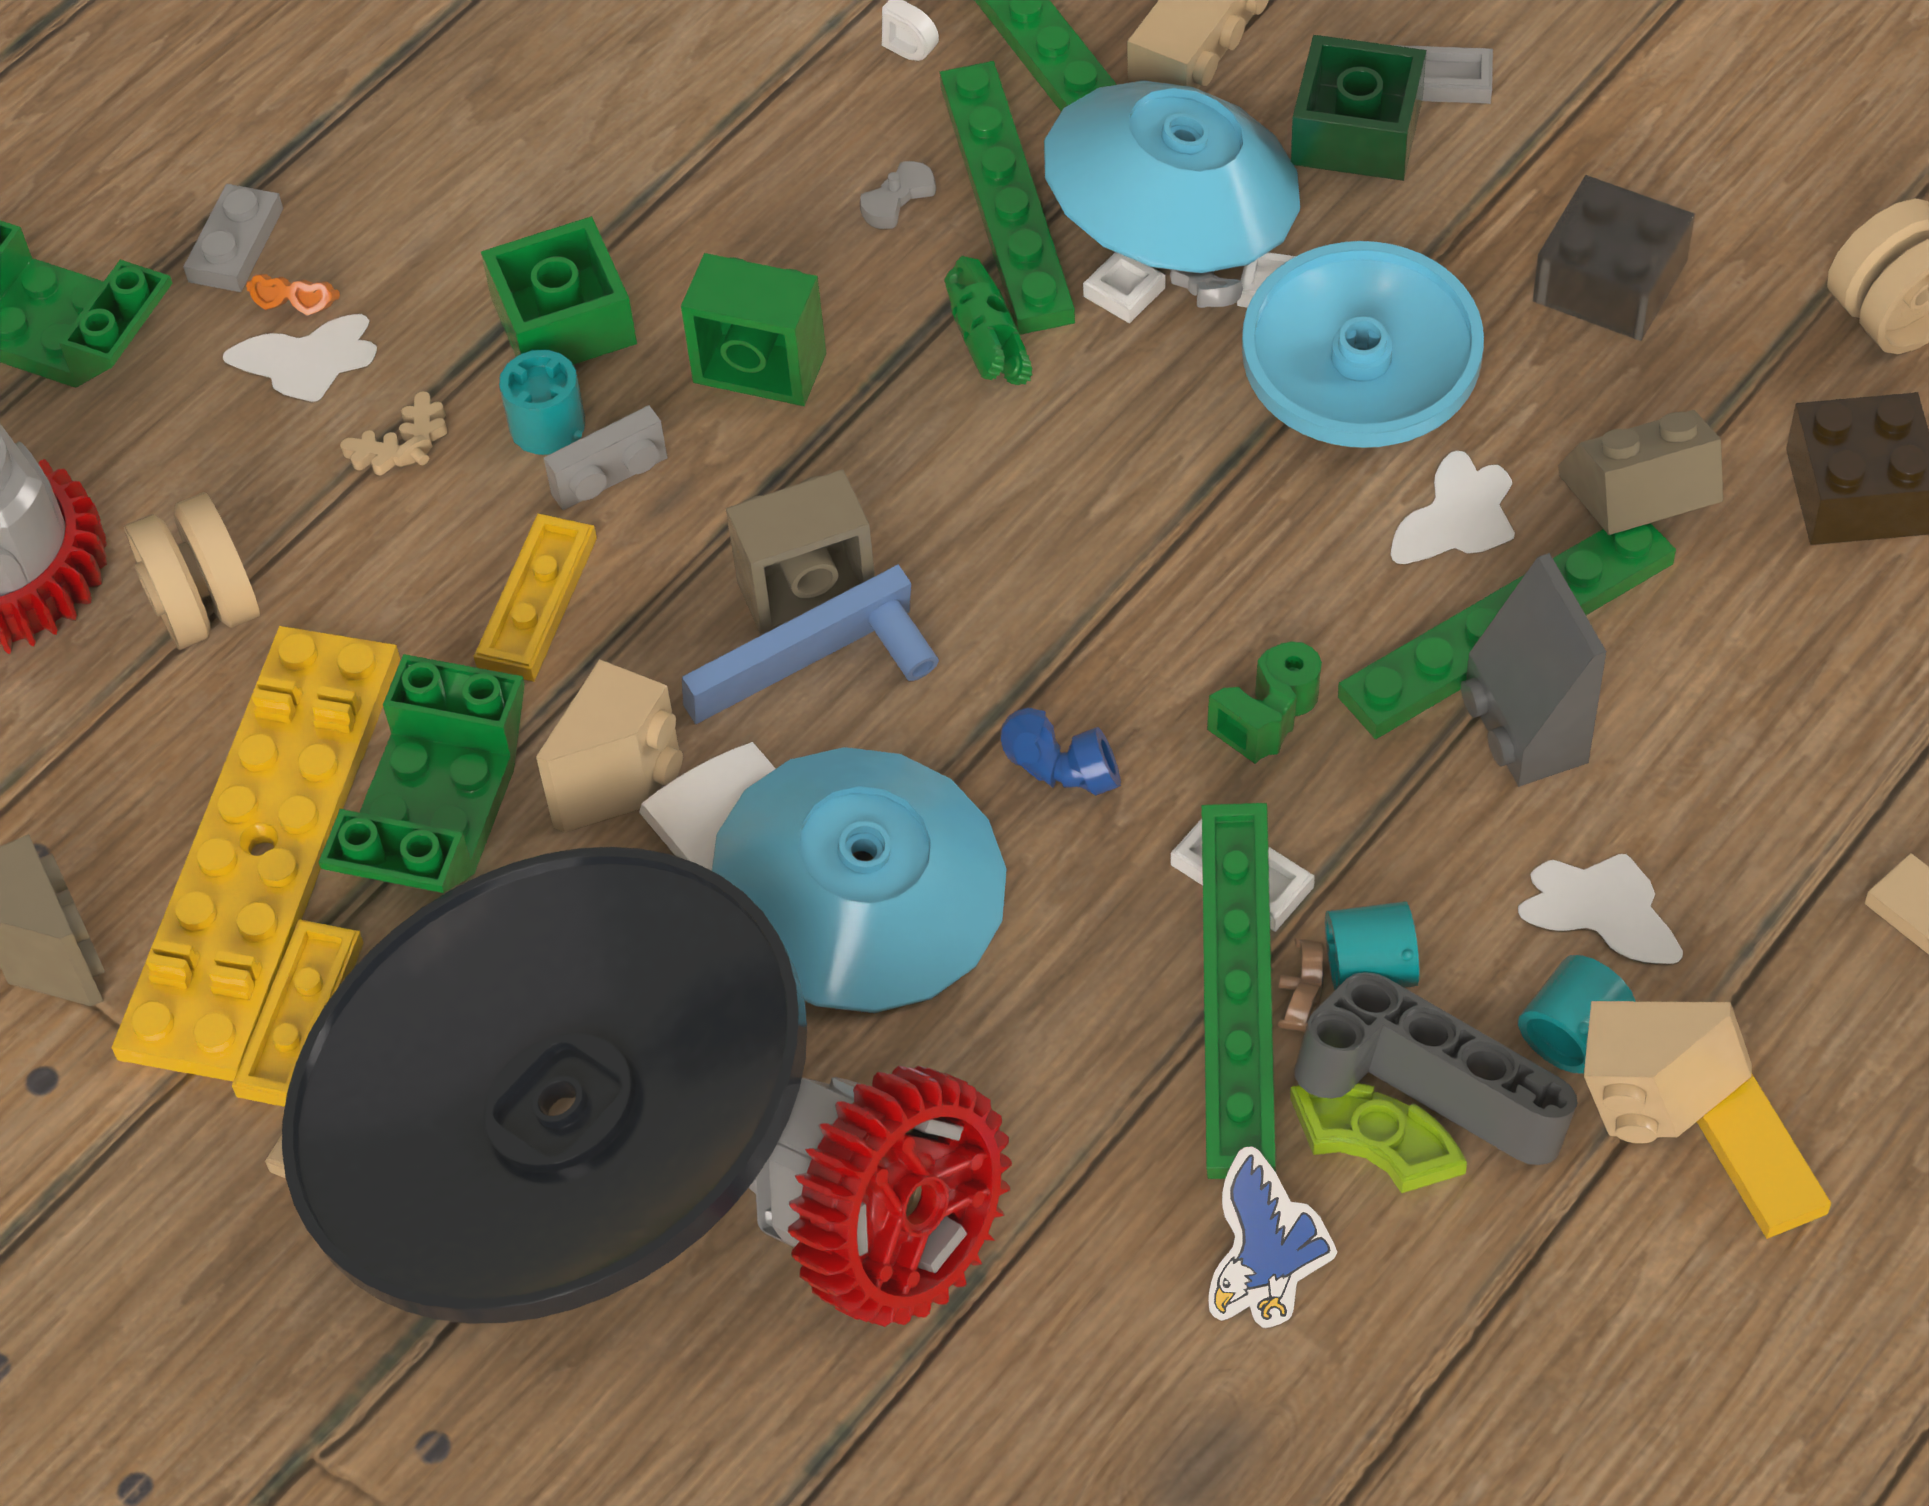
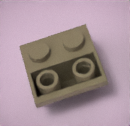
M29 834L0 846V968L8 984L88 1006L96 1005L103 1002V999L93 977L105 973V970L53 854L50 853L40 858Z

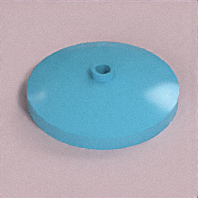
M1371 241L1341 242L1314 248L1278 267L1265 279L1252 297L1246 311L1242 335V355L1246 376L1258 399L1275 417L1290 428L1316 440L1334 445L1361 448L1382 447L1410 441L1429 433L1449 420L1460 410L1475 388L1480 374L1484 348L1483 324L1479 310L1467 289L1450 271L1436 261L1416 251L1393 244Z

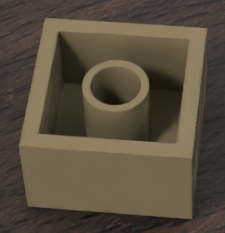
M843 469L824 476L810 477L800 484L764 496H754L740 504L726 508L737 584L760 635L875 577L870 525Z

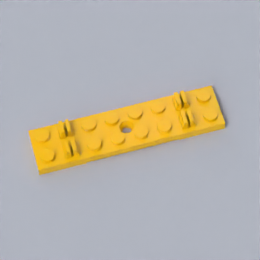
M279 626L111 1047L118 1061L234 1081L299 919L302 920L321 870L319 859L339 810L344 809L360 763L365 756L383 708L384 700L401 660L397 645ZM260 843L274 845L273 849L268 850L263 855L254 856L251 854L252 849Z

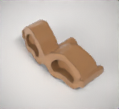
M1295 938L1296 947L1301 948V978L1280 975L1279 988L1295 991L1285 1018L1279 1020L1277 1027L1305 1032L1308 1020L1319 1007L1324 982V944L1320 941Z

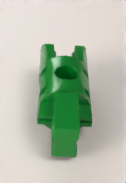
M961 256L955 262V266L947 273L944 282L951 303V312L979 374L983 379L992 380L1000 376L1001 372L1010 384L1026 385L1027 381H1031L1033 368L1000 290L979 259Z

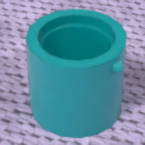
M532 350L516 356L506 364L500 374L499 388L509 432L514 443L524 451L537 455H547L578 441L585 430V413L577 373L572 362L562 354L554 351Z
M1403 901L1326 911V948L1334 990L1350 976L1363 972L1379 974L1404 988L1418 986L1420 972L1419 953L1414 921L1408 902Z
M1569 955L1559 964L1520 1014L1518 1027L1524 1040L1545 1061L1561 1070L1571 1073H1584L1591 1001H1636L1624 980L1609 967L1593 958L1583 955Z

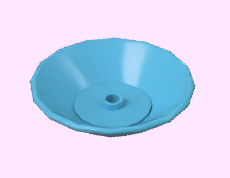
M1137 81L1097 88L1063 108L1044 140L1045 179L1065 215L1103 247L1150 267L1207 273L1249 265L1284 242L1300 212L1298 172L1277 137L1239 106L1194 87L1152 81Z
M843 747L790 759L744 790L716 834L712 871L742 890L763 911L787 949L797 971L804 1000L814 1006L878 1013L930 1000L977 966L1003 920L1007 868L989 819L952 779L902 754ZM857 851H866L873 856V859L870 861H860L852 854Z

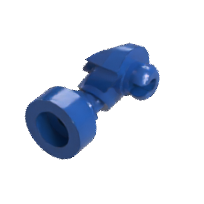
M1033 708L1020 709L1009 715L1002 724L1001 743L1008 759L1012 763L1022 766L1037 780H1043L1050 787L1054 788L1056 781L1063 784V788L1081 787L1097 796L1121 786L1120 773L1108 740L1099 727L1074 735L1068 752L1062 753L1060 752L1061 746L1055 739L1054 726L1046 717V711Z

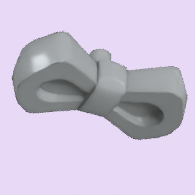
M901 162L896 172L888 174V179L884 181L881 188L861 194L860 211L865 221L878 229L896 227L900 208L910 199L932 197L935 195L937 188L932 170L920 162Z
M1170 271L1172 284L1187 288L1191 294L1197 295V307L1229 306L1241 298L1243 291L1241 280L1219 278L1214 274V271L1207 273Z

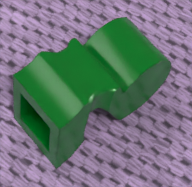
M1293 641L1281 643L1266 650L1257 661L1255 687L1257 699L1250 697L1240 687L1222 688L1209 695L1207 730L1254 764L1268 755H1277L1287 733L1292 732L1294 729L1295 717L1308 713L1318 702L1322 666L1319 654L1311 646Z

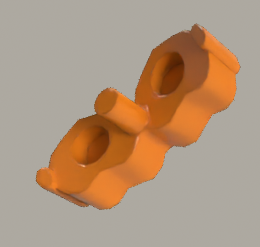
M259 274L254 276L251 281H248L246 285L252 300L265 310L282 306L289 300L298 311L305 315H311L328 309L340 297L339 290H334L333 286L325 281L314 284L307 280H300L291 284L284 277L272 279L267 274Z

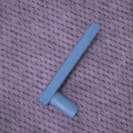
M898 564L682 676L683 706L694 723L698 724L875 631L908 681H915L929 674L937 666L939 659L908 615L910 612L911 582Z

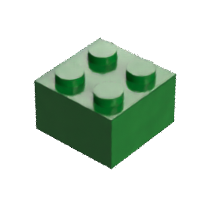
M592 216L481 251L490 296L515 356L532 350H550L562 354L574 365L637 344L629 296Z
M704 253L681 304L693 383L805 407L827 354L818 276L802 273L795 269H781L747 262L736 257L727 258Z

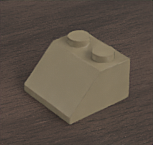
M1695 410L1669 413L1660 420L1629 429H1614L1601 437L1581 442L1558 465L1559 476L1608 535L1723 502L1721 438Z

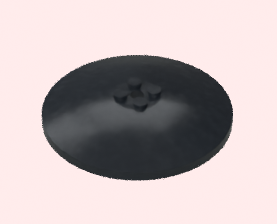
M577 848L547 853L513 862L482 874L443 894L394 928L345 977L314 1023L294 1067L287 1091L282 1120V1156L285 1177L293 1204L307 1231L330 1261L346 1277L375 1298L409 1313L436 1320L468 1324L508 1323L538 1319L562 1313L608 1297L644 1279L675 1259L703 1237L735 1205L754 1182L773 1153L794 1107L806 1060V1009L797 971L787 949L763 911L742 890L721 875L697 863L671 854L640 848ZM576 1097L572 1106L564 1113L555 1116L548 1115L549 1110L558 1100Z

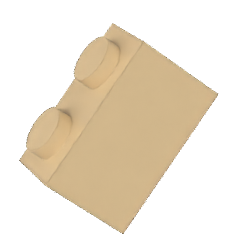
M599 659L536 756L553 828L567 832L639 810L645 800L660 790L663 785L666 786L676 779L682 765L683 754L679 750L675 730L676 717L672 714L667 685Z
M1591 1001L1584 1078L1609 1136H1617L1631 1143H1649L1657 1137L1677 1138L1751 1077L1752 1063L1731 1002Z

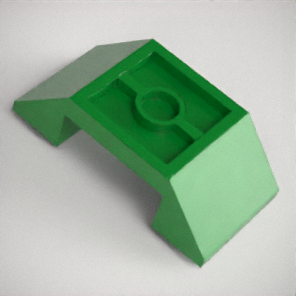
M0 220V363L74 388L79 387L114 366L173 284L170 275L120 259L107 278L101 281L32 258L21 227Z
M403 654L383 703L391 731L390 738L360 812L345 809L339 810L319 859L320 868L440 893L449 891L474 875L514 772L525 686L523 676Z

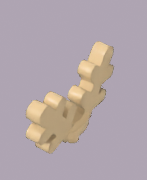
M428 392L417 393L414 396V407L405 406L401 410L405 422L399 426L401 437L406 441L403 445H399L397 435L393 432L385 434L383 437L384 443L377 442L375 433L368 430L362 434V439L346 438L341 442L340 446L344 457L351 459L355 470H363L372 464L376 475L385 474L395 465L403 467L418 462L420 465L427 464L429 461L427 453L433 447L432 442L445 436L448 432L444 421L446 414L443 404L441 402L432 403Z

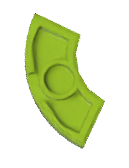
M1357 1083L1344 1096L1332 1099L1310 1094L1300 1085L1291 1087L1290 1100L1313 1155L1341 1152L1366 1158L1387 1172L1401 1193L1466 1174L1467 1161L1454 1139L1436 1119L1414 1103L1409 1106L1395 1098L1375 1092V1086Z

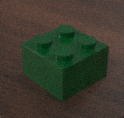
M1313 35L1292 117L1291 163L1295 166L1404 181L1423 100L1427 50Z

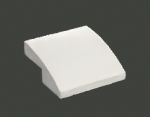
M751 742L716 756L679 776L641 804L639 813L675 856L697 863L712 871L716 834L744 790L776 768L757 746Z

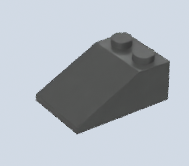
M1550 553L1536 558L1469 653L1467 677L1465 681L1461 682V694L1469 714L1474 718L1480 716L1488 730V744L1494 760L1500 767L1507 765L1518 787L1589 763L1607 652Z

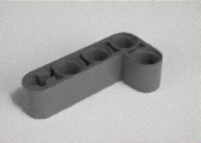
M1363 972L1350 976L1312 1013L1306 1026L1294 1068L1295 1078L1303 1089L1315 1096L1330 1099L1342 1097L1350 1092L1369 1072L1513 1158L1533 1165L1548 1164L1558 1157L1578 1104L1576 1093L1563 1079L1392 980L1376 973Z

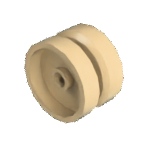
M1915 198L1898 202L1875 214L1846 241L1838 251L1828 271L1827 288L1852 317L1860 318L1859 323L1866 333L1887 353L1901 354L1916 350L1929 343V201Z
M205 492L175 504L174 520L183 542L179 545L176 544L166 523L154 514L123 525L137 562L134 564L145 594L156 616H161L173 642L179 650L209 638L210 622L201 600L202 598H208L218 619L230 628L260 616L253 589L236 548L215 505Z

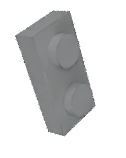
M226 183L183 266L188 282L242 292L283 210L279 193Z
M650 405L543 458L551 495L560 508L565 510L581 501L593 499L603 490L635 474H641L650 470L655 464L667 459L661 420Z

